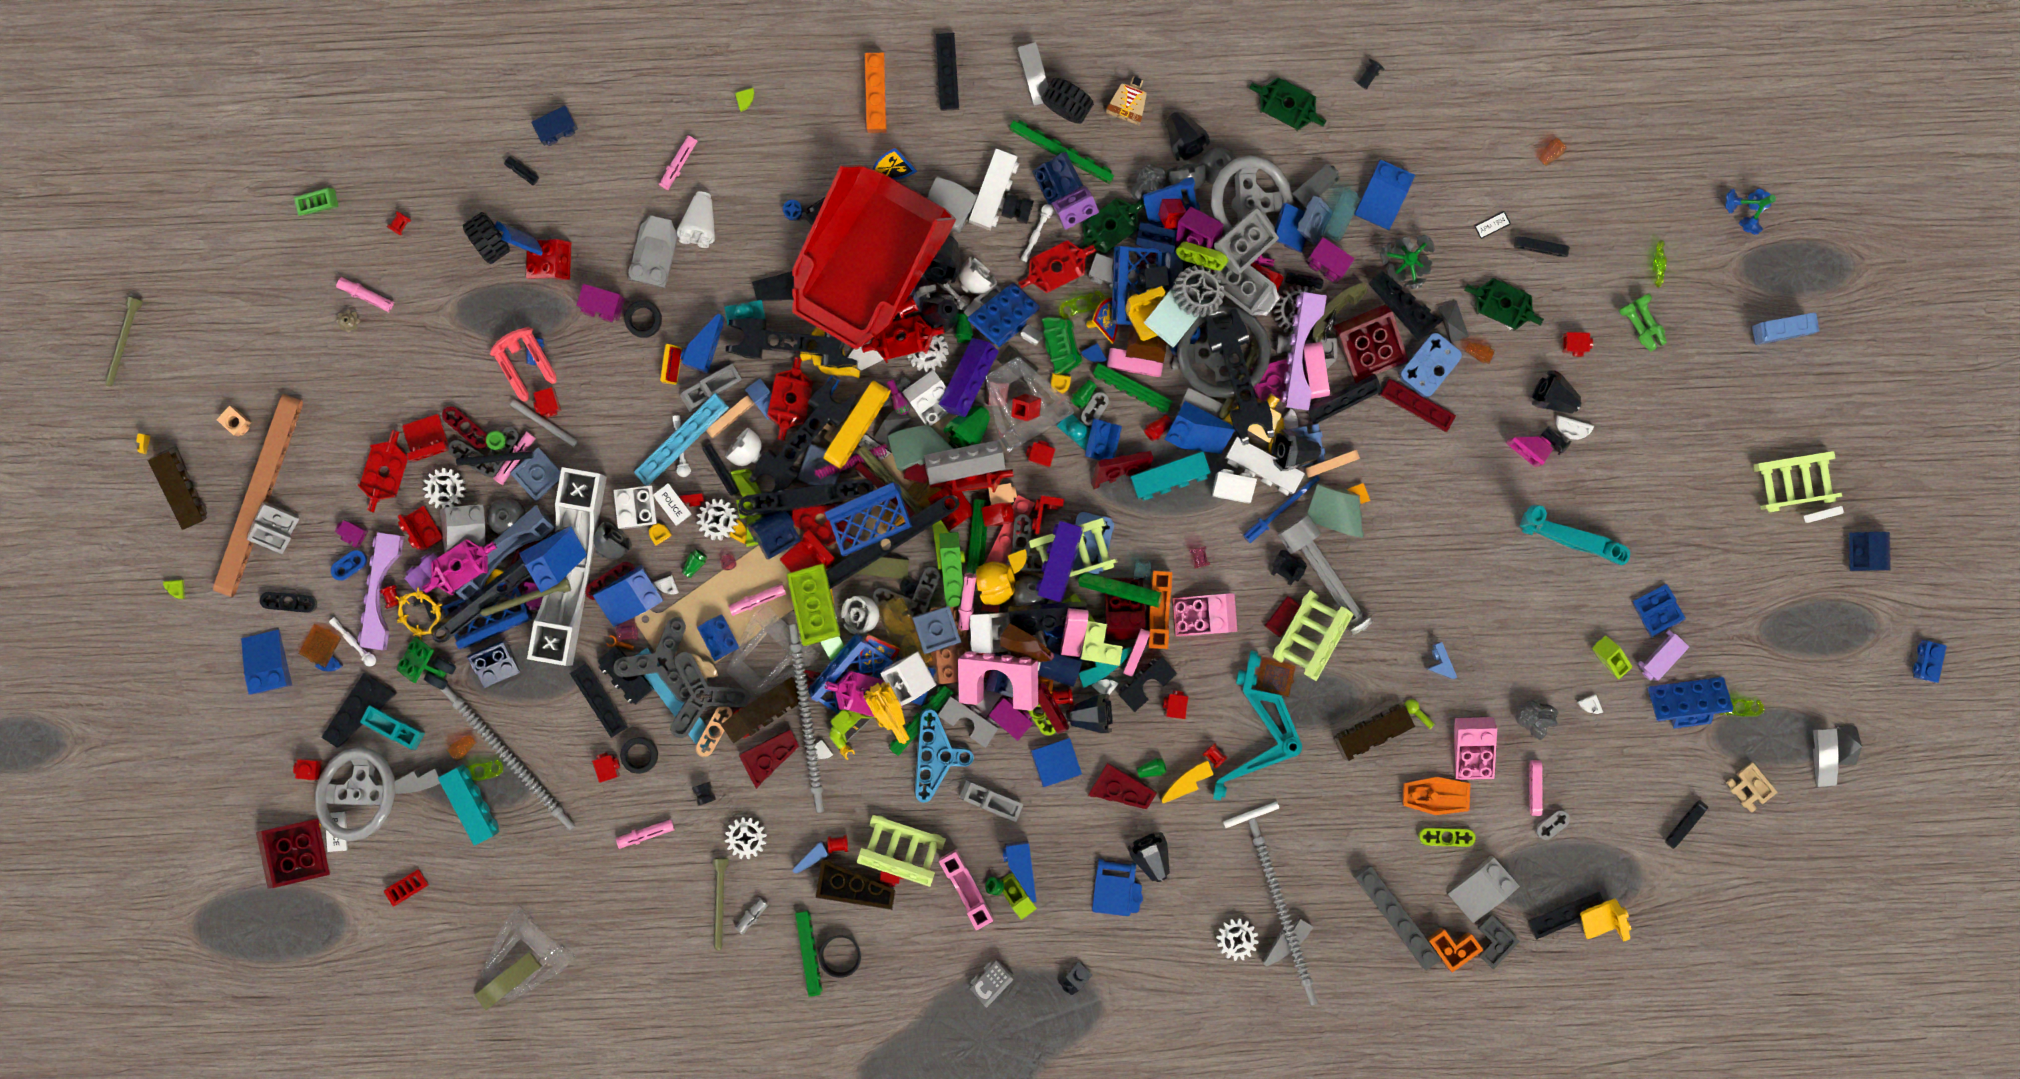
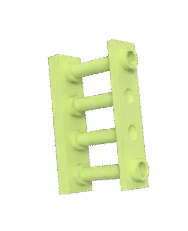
M1834 451L1754 464V472L1761 471V475H1764L1769 504L1760 506L1761 510L1767 509L1768 512L1780 511L1779 507L1818 500H1824V503L1835 502L1836 497H1842V493L1833 494L1828 464H1830L1829 460L1835 459ZM1817 462L1818 466L1820 465L1825 492L1824 496L1814 497L1809 471L1810 463ZM1798 465L1799 469L1801 468L1806 499L1795 500L1790 470H1792L1791 466ZM1780 468V472L1783 473L1787 502L1776 503L1771 475L1773 469Z
M1101 518L1078 525L1084 527L1078 547L1084 569L1073 572L1072 568L1070 577L1101 567L1103 571L1114 568V563H1118L1117 559L1110 560L1101 532L1103 531L1102 527L1107 526L1105 519ZM1090 530L1095 535L1103 563L1093 566L1091 565L1083 539L1085 536L1084 532ZM1053 533L1029 541L1031 548L1039 550L1043 564L1044 561L1049 559L1046 548H1048L1047 544L1054 542L1055 535Z
M1309 590L1308 594L1303 597L1302 604L1283 639L1275 647L1273 658L1281 663L1286 658L1305 668L1304 674L1317 681L1354 614L1342 606L1336 611L1318 602L1319 596ZM1312 608L1333 618L1330 627L1327 628L1307 618ZM1303 624L1324 635L1320 644H1316L1298 635ZM1294 641L1314 651L1315 654L1311 661H1307L1289 651Z
M872 815L869 826L874 827V831L868 848H861L857 863L930 887L935 872L930 870L936 849L943 850L946 839L942 838L939 834H930L888 820L881 815ZM882 830L893 834L886 855L875 852ZM900 836L911 840L904 861L896 860L893 857ZM918 842L929 846L923 867L912 864Z

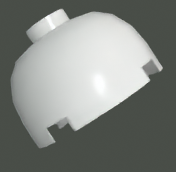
M969 257L959 271V279L962 283L961 288L967 293L971 292L979 295L986 293L996 285L997 281L994 276L990 278L988 275L989 269L975 258L971 261V257Z
M746 428L736 438L738 440L734 445L730 446L725 455L730 462L738 466H746L751 462L756 463L762 455L759 453L762 447L759 436L750 428Z
M853 596L845 600L841 610V618H844L846 623L844 627L850 633L856 634L857 632L858 634L870 632L879 621V608L871 598Z

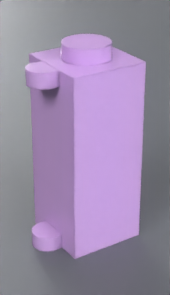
M1670 630L1666 632L1668 635L1666 640L1644 663L1642 661L1638 662V665L1643 670L1642 674L1650 681L1652 679L1659 681L1689 648L1683 640Z

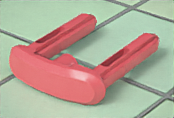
M524 327L506 334L495 343L490 352V355L496 358L518 398L524 402L529 400V393L505 353L506 348H509L512 354L522 349L518 342L520 338L523 339L546 381L551 384L557 381L556 374L532 334L533 328Z

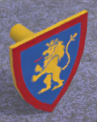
M1107 298L1097 306L1092 320L1087 321L1086 326L1087 328L1098 327L1106 338L1114 344L1118 324H1111L1112 298Z
M868 634L864 639L892 658V660L900 651V648ZM865 647L860 652V657L871 656L870 649ZM883 658L875 659V667L882 666L885 660ZM871 660L861 662V669L872 667ZM872 672L864 673L863 675H872Z

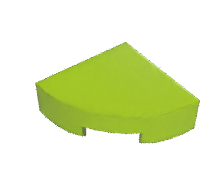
M754 88L735 93L740 112L747 110L752 104L755 96Z
M184 580L163 581L164 588L170 595L178 599H185Z

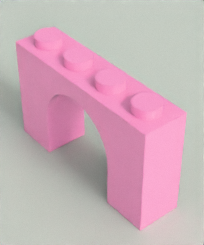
M973 651L965 652V654L958 658L959 703L979 704L984 699L985 672L987 670H998L1006 674L1012 683L1013 709L1032 711L1038 705V660H1031L1030 657L1013 658L1012 655L999 657L993 653L979 655Z
M955 849L940 857L939 863L947 878H950L959 893L975 930L993 922V915L958 850Z

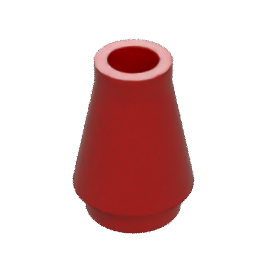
M1164 415L1146 425L1144 433L1151 441L1159 440L1173 422L1167 415Z

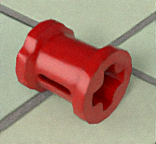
M396 211L395 218L386 227L402 236L403 229L412 220Z
M909 296V299L905 301L898 312L901 319L913 311H919L912 296Z
M396 585L379 591L385 599L386 609L399 605V601L396 596L398 597L395 590L397 588Z
M1071 688L1065 691L1052 690L1053 698L1057 705H1073Z
M1215 743L1202 755L1204 757L1207 756L1214 764L1213 767L1217 768L1228 757L1216 748L1217 745Z
M847 835L838 838L828 836L829 853L842 850L848 852Z

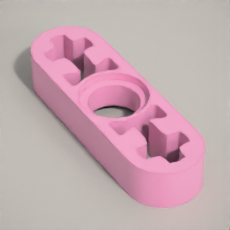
M1141 628L1123 674L1133 676L1149 638V631Z
M1530 760L1529 809L1531 816L1542 815L1541 760Z

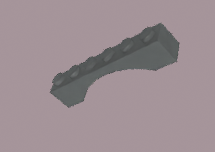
M1370 865L1365 866L1353 875L1425 971L1442 960Z

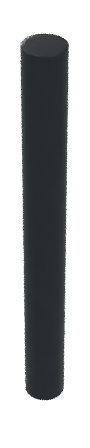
M533 451L456 458L457 466L532 459L534 454Z

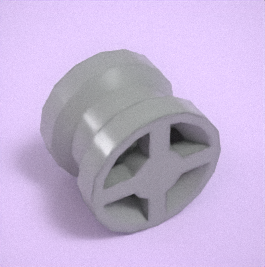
M1277 335L1276 354H1281L1282 352L1291 353V335L1288 337Z

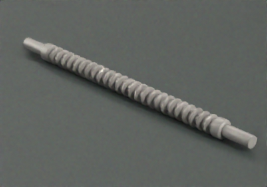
M797 623L789 624L791 636L790 650L793 651L791 655L794 656L792 661L795 662L793 664L795 669L793 671L796 672L794 677L797 678L795 680L798 683L796 688L799 689L797 691L799 694L797 698L800 699L798 704L801 705L799 707L802 710L800 715L803 716L801 718L803 721L801 725L804 726L802 731H805L803 736L806 737L804 739V742H806L805 747H807L805 752L808 753L806 756L809 758L807 763L810 764L808 766V769H810L808 773L811 774L809 779L812 780L810 782L812 785L811 793L814 794L816 812L821 813L824 812L821 794L823 786L820 785L822 783L819 780L821 775L818 774L820 773V770H818L820 765L817 764L819 761L816 759L818 754L815 753L817 749L814 747L816 746V743H814L816 738L813 737L815 733L812 732L814 729L811 726L813 724L811 721L812 716H810L812 712L809 711L811 706L808 705L810 700L807 699L809 697L807 695L809 690L806 689L808 686L805 684L807 679L804 678L806 673L803 672L805 671V668H803L805 663L802 662L804 659L801 657L803 652L800 651L802 643L799 642Z
M446 685L445 689L441 691L453 703L452 706L459 710L458 713H462V717H466V721H470L469 725H473V729H477V733H481V738L484 737V741H488L489 746L492 745V750L495 749V753L500 754L499 758L503 757V762L506 761L507 766H511L510 770H515L514 774L517 773L518 778L521 777V781L526 782L525 786H529V790H533V794H537L536 798H540V802H544V806H548L547 810H551V814L557 817L569 831L573 829L575 825L563 813V808L560 805L557 806V802L552 801L553 798H549L550 794H546V790L541 789L542 785L538 786V781L535 782V778L530 777L531 773L527 774V769L524 770V766L519 765L520 761H516V757L513 758L512 753H508L509 749H505V745H501V741H497L498 737H493L494 733H490V729H486V725H482L483 721H479V717H475V713H471L472 709H468L467 704L464 705V700L458 698Z
M1256 818L1250 819L1248 821L1254 836L1253 843L1257 846L1256 851H1259L1258 856H1261L1259 861L1263 862L1261 866H1264L1263 872H1266L1265 877H1268L1267 882L1270 883L1268 887L1272 889L1270 893H1273L1272 898H1275L1274 903L1277 904L1275 908L1279 910L1277 914H1280L1279 919H1282L1281 925H1284L1282 929L1286 931L1284 935L1288 936L1286 940L1289 941L1288 946H1291L1290 951L1293 952L1291 956L1295 957L1293 961L1297 963L1295 967H1298L1297 973H1300L1299 978L1302 979L1300 981L1301 986L1305 988L1310 1005L1318 1004L1312 987L1313 980L1309 978L1308 967H1305L1307 962L1303 961L1305 957L1301 955L1303 951H1300L1301 946H1298L1299 941L1296 940L1298 936L1294 934L1296 930L1292 928L1294 925H1291L1292 919H1289L1290 914L1287 913L1289 909L1285 908L1287 904L1284 903L1285 898H1282L1283 893L1280 892L1282 888L1278 887L1280 883L1276 881L1278 877H1275L1274 866H1271L1273 862L1269 860L1271 856H1268L1267 853L1269 851H1266L1267 845H1264L1266 842L1265 838L1261 836Z

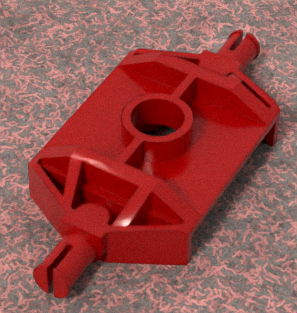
M1066 240L1030 258L1029 276L1018 281L1019 285L1026 282L1020 286L1021 289L1034 284L1048 293L1084 275L1085 258L1097 252L1096 248L1091 251L1088 250L1095 246L1092 244L1085 249H1080L1069 240ZM1053 262H1061L1062 270L1060 272L1052 270Z
M920 316L894 321L877 334L872 343L863 345L862 351L863 353L873 350L877 351L886 363H888V359L922 351L927 354L932 337L945 334L944 327L932 328ZM900 333L906 334L903 340H897V336Z
M794 357L791 370L775 374L768 413L766 414L769 419L779 426L777 439L785 441L789 428L804 424L809 405L807 402L811 396L813 382L801 372L802 359H798V357ZM786 394H794L796 401L788 403L785 399Z
M392 430L389 441L370 445L371 450L360 484L357 485L370 497L367 511L374 512L377 502L397 496L408 462V455L396 443L400 433L398 431ZM384 466H387L390 470L389 475L386 477L380 475V469Z
M1013 469L999 470L929 484L930 488L943 487L950 495H954V492L991 487L992 492L995 493L1002 478L1014 477Z
M835 505L793 510L792 520L796 527L804 532L810 530L827 547L837 542L830 521L827 518L823 525H818L815 521L818 514L825 515L826 511L836 508ZM842 520L836 523L838 530L844 533L848 522ZM846 537L845 539L851 544H853L854 542L851 539H849V537Z

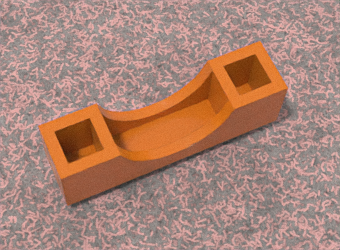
M865 53L867 132L887 133L884 53Z
M1152 571L1151 590L1162 592V601L1159 608L1150 606L1148 648L1168 649L1172 572Z

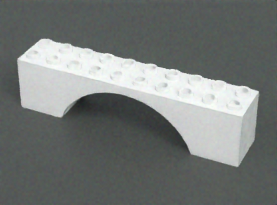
M564 467L561 469L555 502V532L571 526L587 556L567 575L571 591L566 593H559L557 591L543 596L540 609L533 623L527 656L529 660L564 666L573 665L586 595L585 590L588 584L594 551L593 537L598 528L607 479L602 474Z

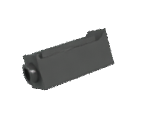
M1327 163L1292 193L1293 199L1303 211H1306L1307 204L1312 200L1313 195L1319 197L1340 179L1338 170L1333 165L1330 167Z

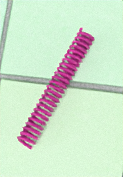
M883 444L872 448V450L869 449V451L873 455L875 452L878 458V454L881 457L880 451L883 456L884 453L887 454L885 449L887 445ZM859 454L852 455L848 459L846 464L849 469V463L851 467L853 465L856 466V464L858 465V461L861 463V456ZM830 464L829 466L821 467V469H815V475L822 479L821 475L824 478V474L827 477V474L828 476H830V473L833 475V472L836 474L835 469L837 473L839 471L836 466Z

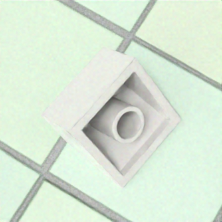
M1009 612L970 615V645L973 652L996 653L1008 651L1000 646V639L1010 623Z

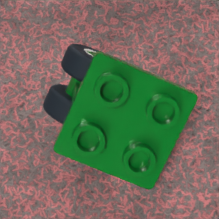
M414 637L409 643L405 655L399 661L397 671L413 683L417 682L424 669L431 671L426 673L424 680L432 686L444 690L448 684L444 677L446 673L453 674L456 666L438 656L435 657L432 663L433 666L427 664L434 649L419 638Z

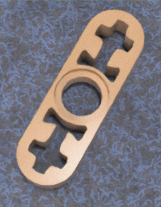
M749 395L744 397L714 422L706 432L711 438L716 437L752 407L754 401Z
M1354 450L1308 467L1305 471L1309 478L1358 460L1360 457L1358 451Z
M719 706L715 710L696 745V752L699 756L708 757L714 751L724 729L721 724L713 722V720L718 721L720 718L718 712L723 710L727 711L726 715L728 718L724 717L721 724L732 716V710L729 707ZM711 726L718 727V736L713 737L709 734ZM704 736H706L709 740L715 741V743L713 744L711 741L707 747L710 751L703 753L701 752L700 744L704 745L707 739H704Z

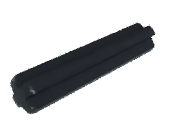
M711 444L704 446L702 449L728 493L731 496L737 494L739 489Z

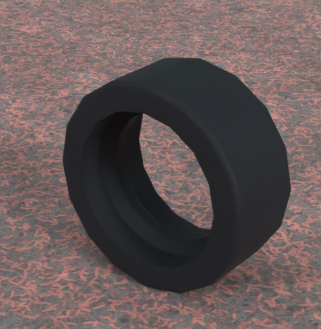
M637 301L627 308L624 314V322L627 329L633 335L640 338H648L659 331L662 324V316L659 309L653 303ZM640 308H647L654 315V323L647 330L636 329L632 323L634 312Z
M632 738L621 749V763L631 773L641 774L648 772L657 763V747L648 738ZM636 744L645 745L651 754L649 762L641 767L631 764L628 758L630 748Z

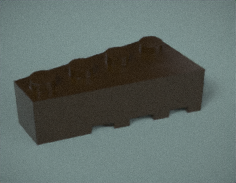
M177 445L155 454L147 460L181 529L184 530L203 522L207 518V510L199 500L198 492L193 486Z

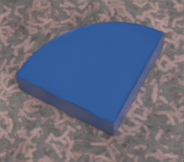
M1098 343L1081 352L1085 359L1092 362L1100 363L1107 360Z
M329 652L315 667L330 672L342 668L343 665Z

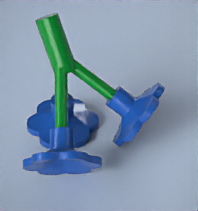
M1730 189L1726 195L1727 201L1725 205L1729 213H1733L1737 205H1742L1743 203L1748 204L1750 209L1755 210V216L1753 215L1751 219L1744 217L1743 220H1740L1739 224L1745 232L1758 235L1763 230V227L1759 225L1758 217L1765 209L1770 208L1771 203L1776 201V197L1769 192H1764L1762 189H1756L1754 193L1748 195L1747 200L1738 198L1735 190Z

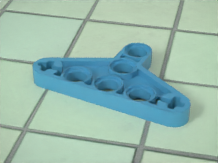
M931 708L924 709L920 714L915 796L920 802L925 803L931 800L950 766H969L974 759L972 752L968 748L951 747L937 713ZM928 713H931L934 719L930 720V726H934V729L930 727L923 728V725L927 726V720L924 716H928ZM929 731L933 733V738L927 742L923 740L922 736L925 732ZM930 751L932 753L931 758L923 760L921 758L922 752ZM942 752H950L951 757L948 761L940 759ZM967 752L970 754L967 762L959 760L961 753ZM924 769L930 771V777L927 779L920 778V772ZM919 782L926 784L925 789L929 794H926L925 798H922L921 794H919V792L923 791V785H919Z

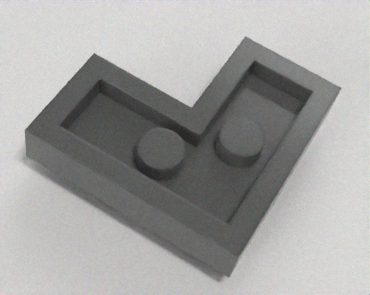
M1490 914L1478 929L1491 942L1478 956L1494 970L1520 941Z

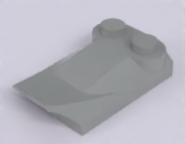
M1255 208L1225 235L1218 238L1214 243V248L1225 254L1228 258L1227 268L1235 274H1240L1273 245L1279 237L1275 233V227L1265 213Z
M649 215L647 220L641 224L632 263L629 267V281L666 289L678 238L672 220Z
M1251 265L1240 274H1235L1227 266L1221 271L1215 270L1212 275L1217 273L1215 278L1221 279L1219 285L1224 286L1221 292L1252 316H1267L1280 299L1276 284Z

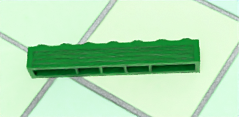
M1098 363L1093 372L1095 379L1099 381L1102 379L1109 386L1114 385L1115 389L1125 391L1130 397H1137V400L1140 402H1147L1148 406L1156 407L1162 413H1167L1173 402Z
M974 499L972 526L970 528L971 537L969 539L970 547L966 565L967 573H973V575L976 574V569H979L978 566L984 564L988 527L984 525L982 508L990 506V501Z
M1088 572L1082 573L1078 580L1079 587L1159 608L1162 601V592Z
M941 685L936 690L938 693L936 695L933 694L929 698L930 702L923 705L922 711L926 708H931L937 712L953 692L947 686ZM918 712L913 717L914 721L912 723L909 722L905 726L910 740H907L905 744L899 743L898 739L890 743L891 747L889 749L897 756L903 752L919 733L920 714ZM928 713V716H924L927 723L933 717L931 713Z
M808 910L796 912L795 915L808 997L819 996L823 992V987L819 983L821 975L817 970L819 962L815 958L817 950L814 949L813 945L815 944V937H812L811 913H808Z

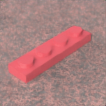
M1018 495L1012 506L1014 521L1017 516L1022 514L1029 517L1035 503ZM1025 518L1017 521L1021 528L1020 531L1016 530V535L1021 534L1026 523ZM1014 522L1003 525L986 562L997 561L1006 565L1008 555L1012 552Z

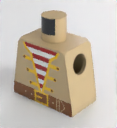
M1133 77L1130 85L1122 83L1109 103L1106 113L1140 126L1147 95L1146 92L1140 90L1143 80Z

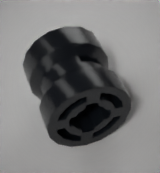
M710 782L692 787L693 793L697 796L696 802L698 806L716 800L715 794L711 792L712 786Z

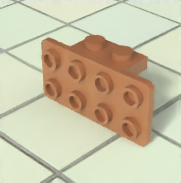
M946 606L932 607L930 612ZM960 606L950 607L961 643L923 655L926 666L936 665L937 681L939 684L959 682L958 658L969 651L967 630H961L957 627L960 614L958 607Z

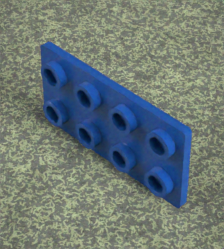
M1012 283L969 315L967 320L993 344L1000 347L1023 329L1027 320L1039 311L1040 306L1015 283Z
M1724 677L1648 687L1656 720H1672L1673 729L1711 724L1714 714L1733 711V705Z

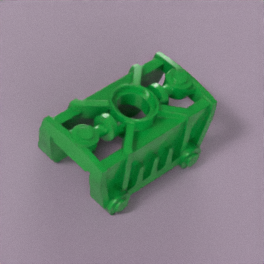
M1048 317L1042 319L1043 328H1045V345L1051 363H1054L1055 374L1069 373L1080 366L1083 359L1078 352L1073 332V321Z

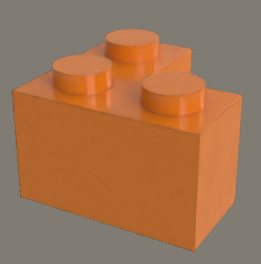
M1443 928L1438 929L1426 938L1442 959L1441 961L1452 973L1483 951L1477 940L1469 932L1453 942Z

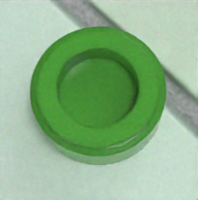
M492 431L486 437V444L490 449L501 450L506 445V437L502 432Z

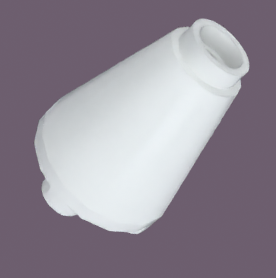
M696 192V196L693 197L677 229L679 242L683 244L694 243L699 247L708 248L709 244L715 241L713 206L709 193Z

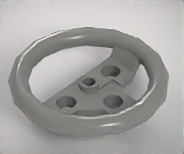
M1247 155L1233 159L1220 170L1212 187V212L1214 219L1224 224L1223 235L1233 228L1225 216L1223 193L1229 178L1234 173H1236V197L1232 200V208L1237 213L1238 222L1255 208L1262 210L1264 213L1279 212L1283 203L1293 206V197L1288 180L1279 167L1262 157ZM1258 169L1263 170L1272 177L1279 188V192L1265 193L1256 184V172ZM1245 179L1248 181L1249 184L1247 189H1245L1243 186V181ZM1262 198L1266 201L1265 208L1261 205Z
M356 747L343 750L328 762L319 776L315 791V807L322 826L333 837L349 842L365 839L383 825L391 813L395 798V779L388 761L375 750ZM351 761L354 765L353 776L344 785L330 784L336 771L345 763ZM374 766L381 775L383 786H380L374 778ZM365 771V778L362 781L361 775ZM345 791H347L346 799L343 798ZM327 804L380 806L371 821L360 828L350 830L340 827L332 819Z

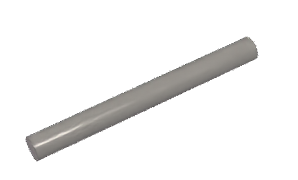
M516 399L511 402L510 405L551 433L573 447L577 445L578 441Z

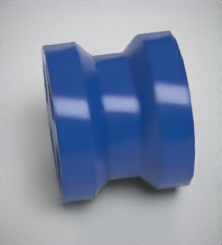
M788 200L783 206V212L787 219L796 221L801 218L803 209L798 201Z

